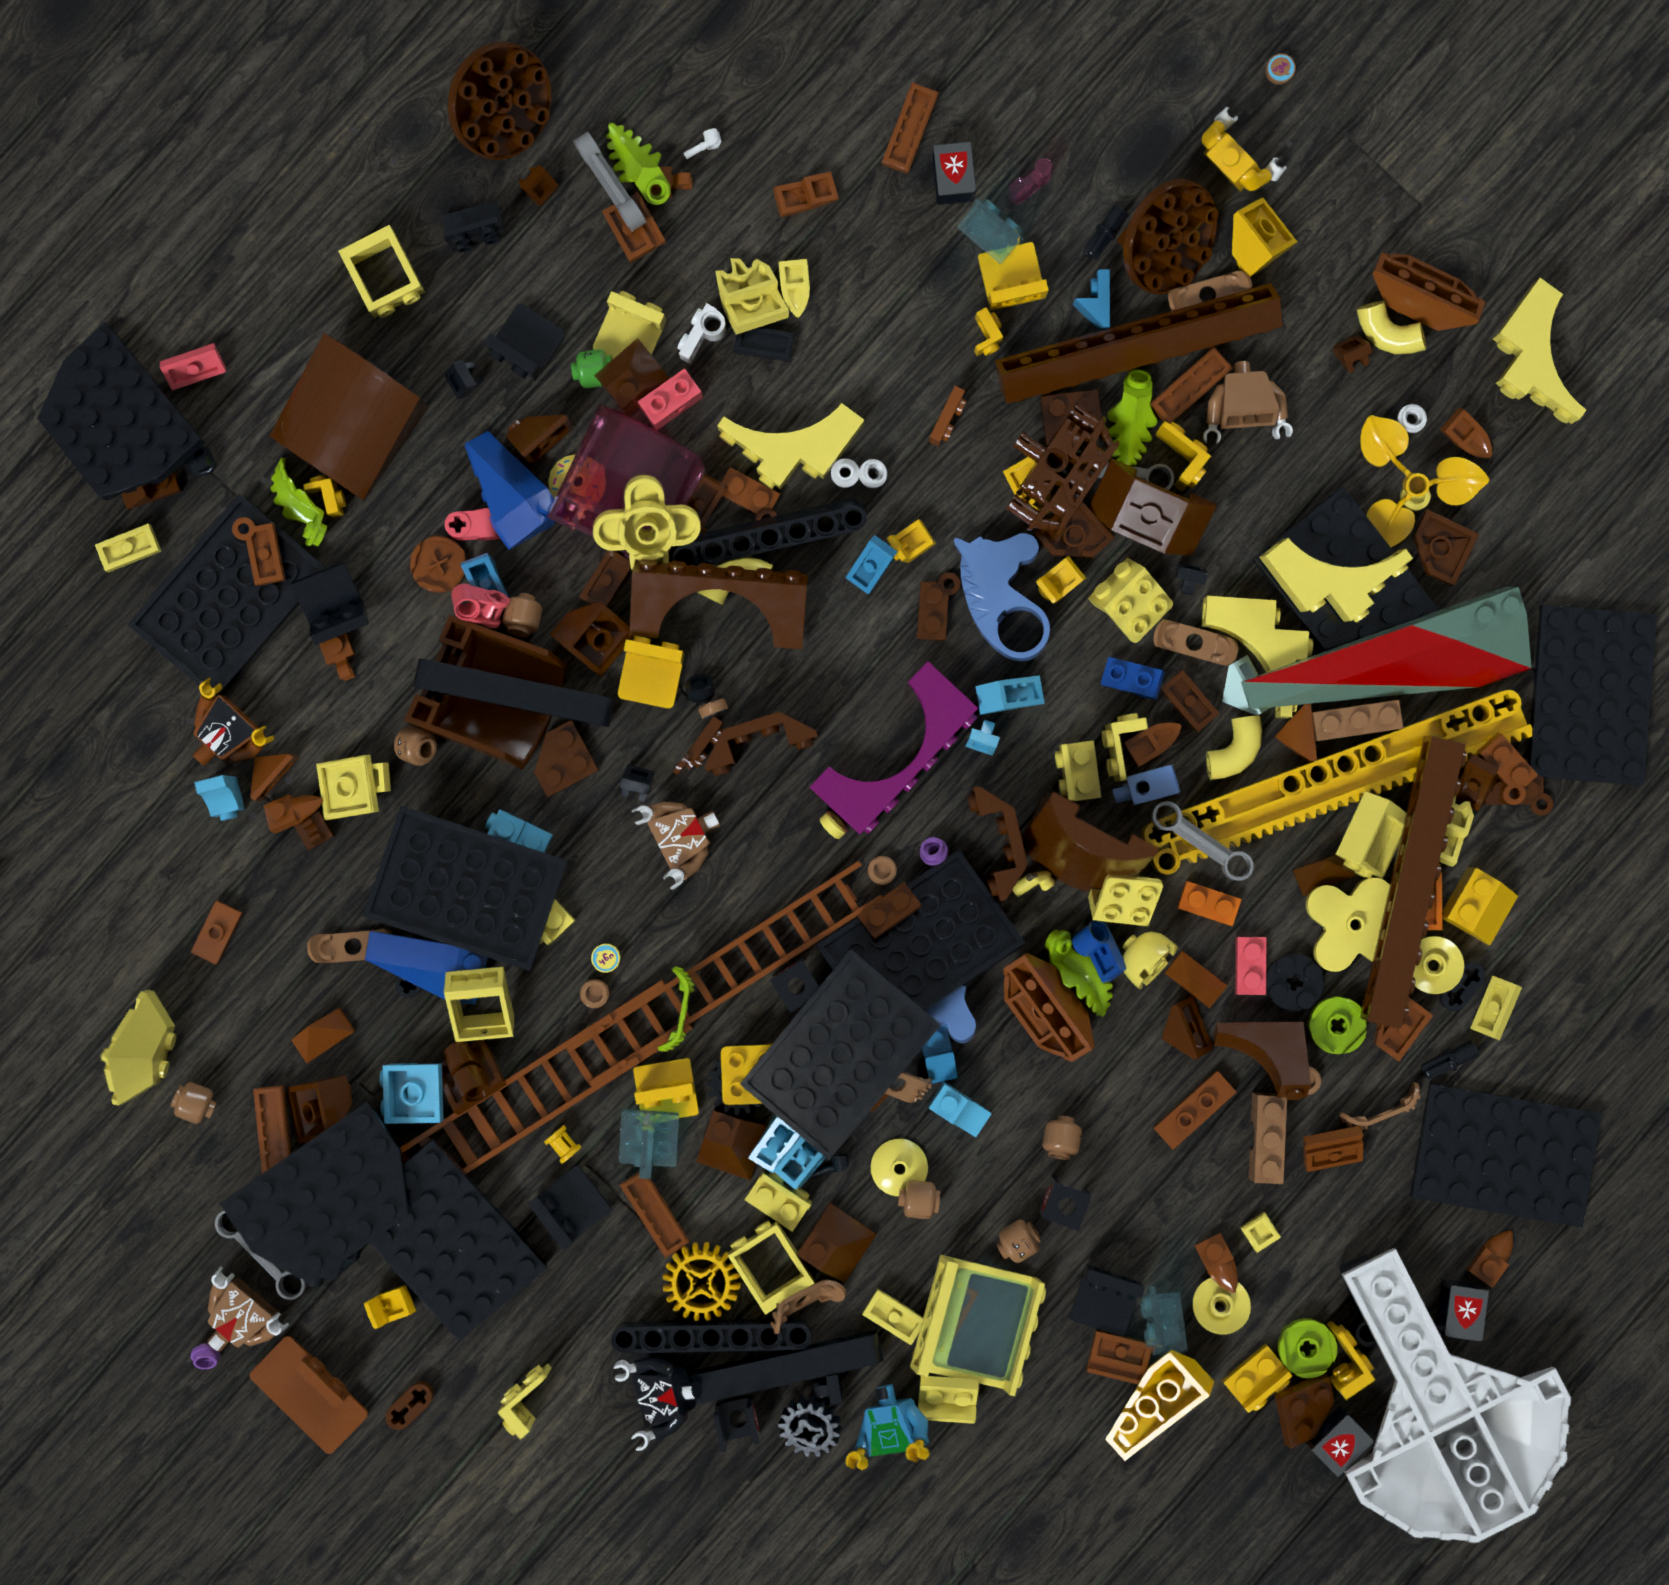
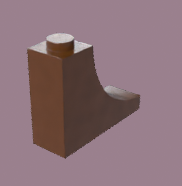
M1303 1022L1216 1023L1213 1034L1214 1046L1232 1048L1255 1059L1271 1077L1277 1092V1098L1299 1100L1307 1097L1311 1080Z

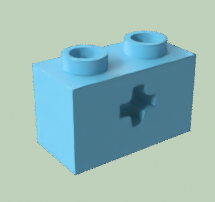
M800 1137L773 1171L796 1190L803 1187L824 1161L825 1157Z

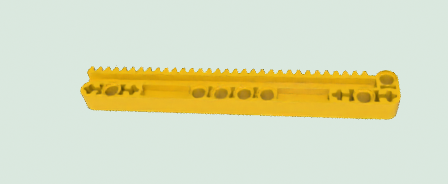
M1511 690L1496 692L1405 726L1403 729L1389 732L1317 759V761L1309 762L1181 810V813L1189 822L1196 827L1198 823L1200 825L1199 829L1230 850V844L1233 847L1240 846V839L1243 843L1251 842V836L1254 839L1262 838V832L1265 835L1273 834V828L1275 831L1284 830V825L1286 827L1294 826V821L1297 823L1305 822V816L1308 819L1316 818V813L1318 815L1327 814V809L1333 811L1338 809V805L1343 807L1348 806L1349 802H1359V797L1362 799L1365 791L1375 795L1380 794L1381 790H1391L1392 786H1401L1403 782H1412L1413 777H1415L1424 736H1434L1465 743L1467 758L1470 759L1473 754L1478 756L1477 751L1497 732L1501 733L1511 744L1519 742L1523 738L1532 737L1531 724L1527 725L1521 709V698L1516 692ZM1508 699L1509 705L1505 708L1494 710L1492 705L1499 704ZM1475 706L1480 707L1483 711L1481 721L1475 720L1472 715ZM1462 717L1464 722L1453 725L1452 728H1447L1446 723L1450 720ZM1368 746L1373 747L1377 754L1372 762L1365 758L1364 752ZM1341 756L1346 757L1350 763L1349 769L1346 772H1342L1337 765L1338 759ZM1318 766L1323 771V777L1319 782H1315L1310 775L1312 768ZM1288 776L1293 777L1296 781V788L1292 792H1288L1283 785L1285 778ZM1206 807L1209 810L1215 811V815L1212 816V822L1210 819L1197 821L1195 816L1205 814L1207 812ZM1173 813L1157 819L1161 826L1167 827L1165 822L1168 821V826L1172 825L1176 821L1177 815ZM1152 822L1147 823L1142 828L1141 839L1159 848L1157 854L1150 861L1153 869L1158 873L1172 874L1176 872L1180 866V860L1187 859L1190 863H1196L1197 855L1201 859L1208 858L1205 853L1172 830H1169L1170 833L1158 836L1159 841L1157 842L1156 839H1150L1149 834L1153 832L1152 827L1155 830L1160 829L1156 828ZM1164 853H1168L1173 861L1171 867L1166 870L1162 869L1159 865V858Z

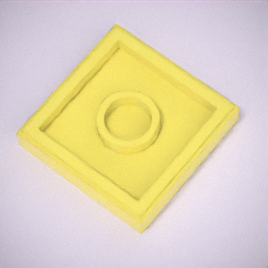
M371 755L316 764L321 798H323L324 820L379 812Z

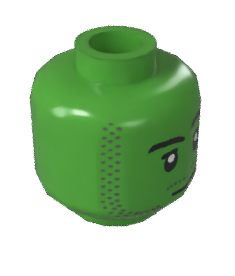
M603 349L579 352L576 362L571 363L573 380H579L581 386L585 389L603 387L594 375L612 361L611 355H606Z

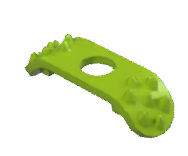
M676 966L672 968V971L679 978V990L684 991L678 1030L671 1032L669 1040L657 1047L659 1051L665 1052L680 1045L679 1042H682L684 1040L683 1037L686 1036L683 1029L690 993L694 991L692 988L694 983L691 982L692 979L690 977H687L688 973Z

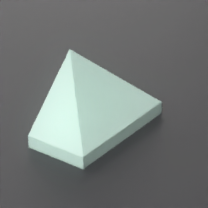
M1248 655L1229 665L1222 702L1257 716L1269 708L1249 709L1241 681L1258 676V673Z

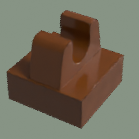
M538 165L537 167H531L529 169L531 174L525 180L521 178L519 184L530 199L541 207L559 185L543 167Z
M1359 335L1332 347L1335 357L1341 361L1343 367L1350 373L1355 372L1353 367L1354 361L1359 360L1363 366L1369 364V354L1372 353L1370 343Z
M321 811L294 826L308 851L335 837L329 824L324 820Z

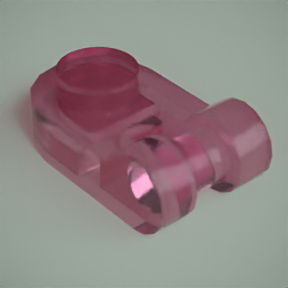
M1046 158L1037 160L1033 172L1025 178L1021 176L1009 186L1011 191L1008 197L1015 205L1024 202L1050 181L1052 177L1051 162Z

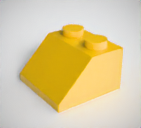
M1467 867L1442 911V919L1490 946L1518 895L1502 882L1483 871Z

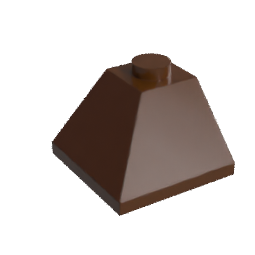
M638 338L594 375L627 417L640 407L638 404L640 399L670 379Z
M565 414L526 417L523 421L518 419L511 424L506 437L532 466L568 435L574 427Z
M600 601L568 612L550 633L554 639L600 677L624 650L626 639L632 640L634 636H630V626Z
M347 1075L286 1087L298 1143L311 1141L343 1119L352 1105L351 1086L348 1083Z
M715 1107L696 1162L751 1180L756 1163L749 1159V1155L768 1125L735 1115L731 1112L724 1113V1110Z
M829 1202L798 1247L797 1255L821 1272L845 1282L877 1233Z

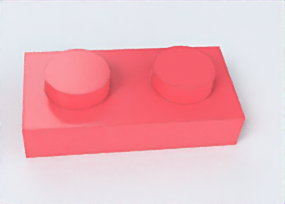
M214 343L160 361V369L171 390L226 372L225 364Z
M1236 937L1235 994L1266 995V937Z

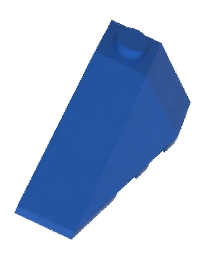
M489 431L466 442L465 448L474 475L479 478L483 490L481 493L483 501L487 502L491 514L489 517L491 525L508 550L554 525L564 512L548 488Z
M369 931L365 960L446 1000L444 995L446 972L486 968L487 957L436 940ZM477 998L459 1000L460 1003L475 1005Z

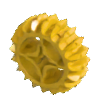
M694 1242L692 1244L693 1252L691 1253L688 1247H682L681 1250L684 1257L675 1252L672 1258L677 1264L667 1262L666 1268L673 1273L663 1274V1279L671 1282L663 1286V1291H673V1293L667 1296V1302L677 1300L678 1302L673 1309L678 1311L683 1306L685 1308L683 1317L685 1318L689 1316L690 1311L695 1312L694 1321L699 1320L700 1313H704L706 1321H709L711 1319L710 1311L712 1310L717 1317H720L722 1311L719 1306L729 1310L731 1305L727 1299L732 1301L737 1299V1294L731 1290L740 1289V1283L732 1281L739 1278L740 1274L738 1271H730L734 1268L731 1261L729 1263L725 1262L729 1258V1252H724L720 1257L718 1255L720 1246L716 1245L713 1252L708 1251L709 1242L704 1243L703 1250H699L698 1243ZM705 1259L713 1263L704 1269H700L689 1262ZM681 1269L686 1272V1276L691 1283L684 1294L678 1283V1274ZM719 1269L722 1270L725 1277V1289L722 1294L717 1290V1286L713 1283L712 1279ZM709 1274L706 1284H709V1287L701 1284L694 1289L697 1279L694 1277L697 1276L701 1279ZM704 1294L709 1298H713L714 1301L696 1303L690 1299H693L696 1295Z

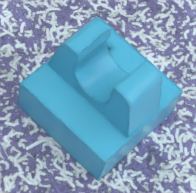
M984 720L980 730L972 728L965 747L993 756L1000 737L992 735L995 723Z

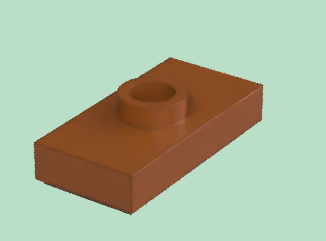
M216 900L191 953L218 965L243 916V912Z

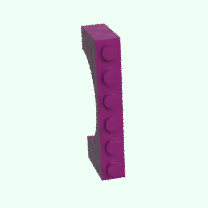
M928 661L907 683L917 695L925 716L924 740L919 753L912 763L897 775L874 782L849 779L828 767L809 787L859 835L863 831L869 834L879 823L876 817L883 810L889 813L899 802L896 798L902 789L908 792L919 781L915 775L922 768L928 771L938 760L935 754L942 747L947 751L958 739L954 735L961 726L967 729L978 718L974 714L978 707Z

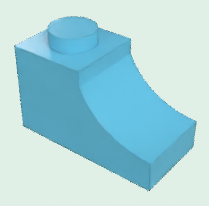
M1040 675L1000 680L975 686L980 715L1045 704Z
M221 775L195 782L197 794L205 801L211 817H220L221 821L237 818V812L245 810L237 777Z
M944 1081L928 1103L930 1110L974 1137H977L992 1114Z
M774 1115L751 1151L749 1159L773 1173V1170L785 1157L800 1135Z

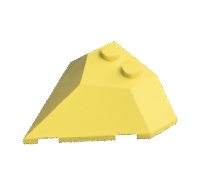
M145 990L139 993L136 998L135 1010L129 1009L112 1036L109 1048H105L101 1054L102 1061H105L107 1064L104 1071L109 1091L114 1092L111 1099L114 1105L127 1103L158 1084L162 1078L166 1077L169 1070V1062L166 1060L169 1050L173 1049L176 1042V1034L173 1033L175 1025L156 993L152 990Z

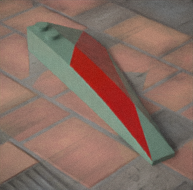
M1503 587L1241 681L1249 709L1482 687L1532 668L1527 613L1519 587Z

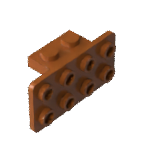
M290 1335L285 1336L249 1374L250 1379L327 1454H332L368 1417V1410L346 1390L343 1382L333 1377L318 1358L313 1357Z

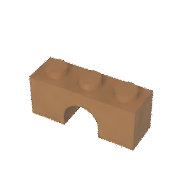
M1399 700L1312 713L1315 742L1403 729Z
M1252 1092L1251 1121L1254 1124L1253 1149H1250L1249 1179L1254 1183L1283 1184L1287 1098H1277V1093Z

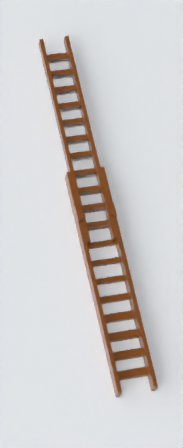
M857 861L685 971L688 973L687 977L690 976L708 1005L691 1016L688 1012L686 1013L683 1032L687 1033L693 1029L691 1024L693 1021L856 918L857 915L882 898L881 895L859 908L855 902L857 898L850 887L842 882L841 879L862 866L861 863ZM834 883L853 911L836 923H834L817 896L818 893ZM809 899L812 900L829 927L813 938L809 937L793 912V909ZM785 914H787L804 941V944L786 954L768 926ZM760 930H763L780 957L779 960L763 970L744 942ZM737 945L756 973L740 985L737 984L720 957ZM712 961L715 962L732 989L714 1000L696 972ZM676 977L667 984L662 979L505 1080L506 1086L516 1080L519 1081L540 1114L541 1119L525 1128L501 1089H499L487 1098L493 1095L517 1133L503 1143L500 1141L478 1104L484 1101L482 1100L460 1115L454 1112L445 1118L443 1122L437 1123L401 1146L402 1163L409 1158L405 1152L417 1143L423 1147L431 1140L430 1135L443 1127L467 1166L462 1170L467 1174L659 1051L657 1047L669 1040L671 1032L678 1030V1024L666 1031L648 1002L666 992L680 1014L682 1003L672 989L673 986L679 983V978ZM640 1007L659 1035L643 1047L624 1019ZM615 1023L618 1024L635 1051L619 1062L600 1035L601 1032ZM590 1039L594 1040L610 1065V1068L596 1077H593L576 1048ZM565 1048L590 1086L575 1097L571 1096L548 1060ZM542 1064L566 1102L550 1113L547 1112L525 1077L526 1073ZM468 1112L491 1151L480 1158H477L454 1122L456 1118Z

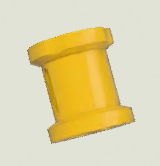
M564 1125L544 1141L546 1145L550 1144L560 1156L559 1161L561 1164L582 1148L580 1144L576 1145L565 1132L566 1127Z

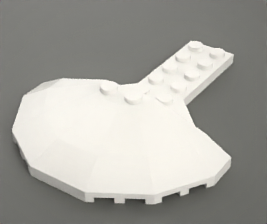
M1395 1248L1343 1273L1342 1276L1395 1378L1373 1452L1345 1471L1360 1503L1414 1537L1466 1540L1473 1543H1478L1535 1514L1538 1509V1503L1546 1490L1549 1491L1553 1484L1552 1480L1559 1468L1563 1467L1567 1461L1566 1437L1569 1432V1424L1567 1422L1568 1406H1570L1571 1397L1556 1368L1552 1366L1520 1378L1449 1354Z

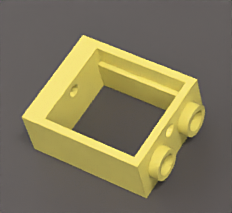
M390 225L338 251L367 309L374 318L378 316L380 318L387 317L395 312L394 308L403 303L410 305L421 298L420 295L425 293ZM392 246L411 283L373 302L355 264Z
M1365 791L1336 852V855L1345 860L1343 865L1355 870L1356 874L1364 878L1371 879L1373 875L1383 879L1400 843L1406 812L1392 801Z
M504 967L446 972L444 995L456 1042L513 1037L514 1012ZM499 996L503 1012L463 1016L459 999Z
M769 1220L755 1229L756 1234L749 1239L743 1236L730 1245L732 1250L728 1254L729 1259L765 1315L777 1308V1303L780 1304L786 1298L814 1284L813 1275L802 1258L797 1255V1250L777 1221L771 1224ZM775 1233L801 1274L770 1294L765 1295L740 1255Z

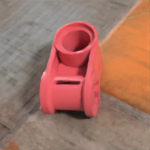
M489 508L453 512L445 520V529L455 540L500 539L491 525ZM460 519L466 527H462L461 532L457 533L452 526L457 525V520Z
M459 584L454 587L451 593L454 612L459 619L479 623L489 628L500 627L502 612L510 603V599L502 592L487 590L470 584Z

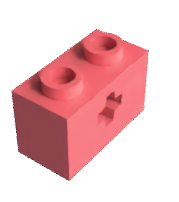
M684 368L640 399L638 404L654 428L659 430L700 401L703 395Z

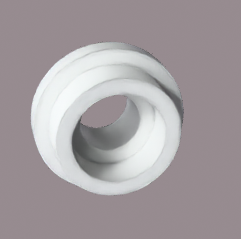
M1416 404L1404 406L1397 416V422L1406 429L1407 433L1420 431L1427 421L1424 409ZM1409 414L1415 416V424H1410L1407 421Z
M850 459L838 460L831 469L832 480L839 487L848 488L853 486L859 479L857 464ZM848 468L851 474L849 477L844 478L840 475V470Z
M870 459L860 466L859 478L866 487L877 488L886 481L887 469L881 461ZM869 469H872V470L875 471V473H876V478H875V479H872V478L869 477V475H868Z

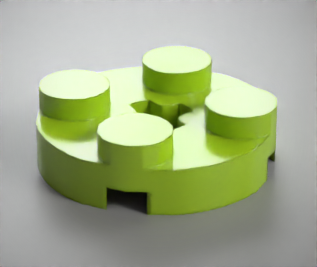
M1333 996L1323 999L1312 1009L1307 1021V1028L1312 1041L1323 1051L1332 1054H1346L1356 1050L1364 1041L1367 1032L1366 1020L1360 1018L1362 1008L1347 998ZM1342 1018L1344 1020L1342 1023L1344 1030L1342 1032L1337 1030L1332 1032L1331 1028L1333 1025L1331 1021Z
M1311 1318L1297 1319L1282 1328L1278 1339V1354L1281 1362L1295 1375L1302 1378H1315L1323 1375L1328 1371L1327 1368L1330 1367L1331 1363H1334L1337 1356V1342L1334 1335L1322 1322ZM1305 1341L1315 1345V1349L1310 1350V1355L1308 1356L1305 1355L1304 1351H1300V1346Z

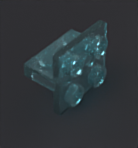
M976 198L973 202L975 205L959 223L957 228L1001 265L1019 243L1022 244L1025 240L1020 235L1023 229L1009 217L1003 221L999 217L1002 211L987 198L983 202Z
M623 1109L621 1112L619 1162L634 1164V1167H640L639 1178L651 1179L653 1166L675 1167L677 1163L679 1113Z

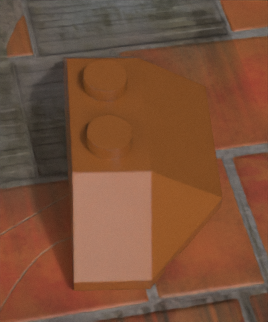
M1381 252L1372 275L1387 307L1437 331L1478 323L1485 301L1477 297L1473 290L1462 280L1410 255H1389L1388 253Z
M1025 953L1003 968L1005 975L1004 1001L1039 1048L1054 1055L1065 1057V1060L1070 1062L1095 1048L1088 1011L1072 989L1063 984L1061 974L1054 965Z

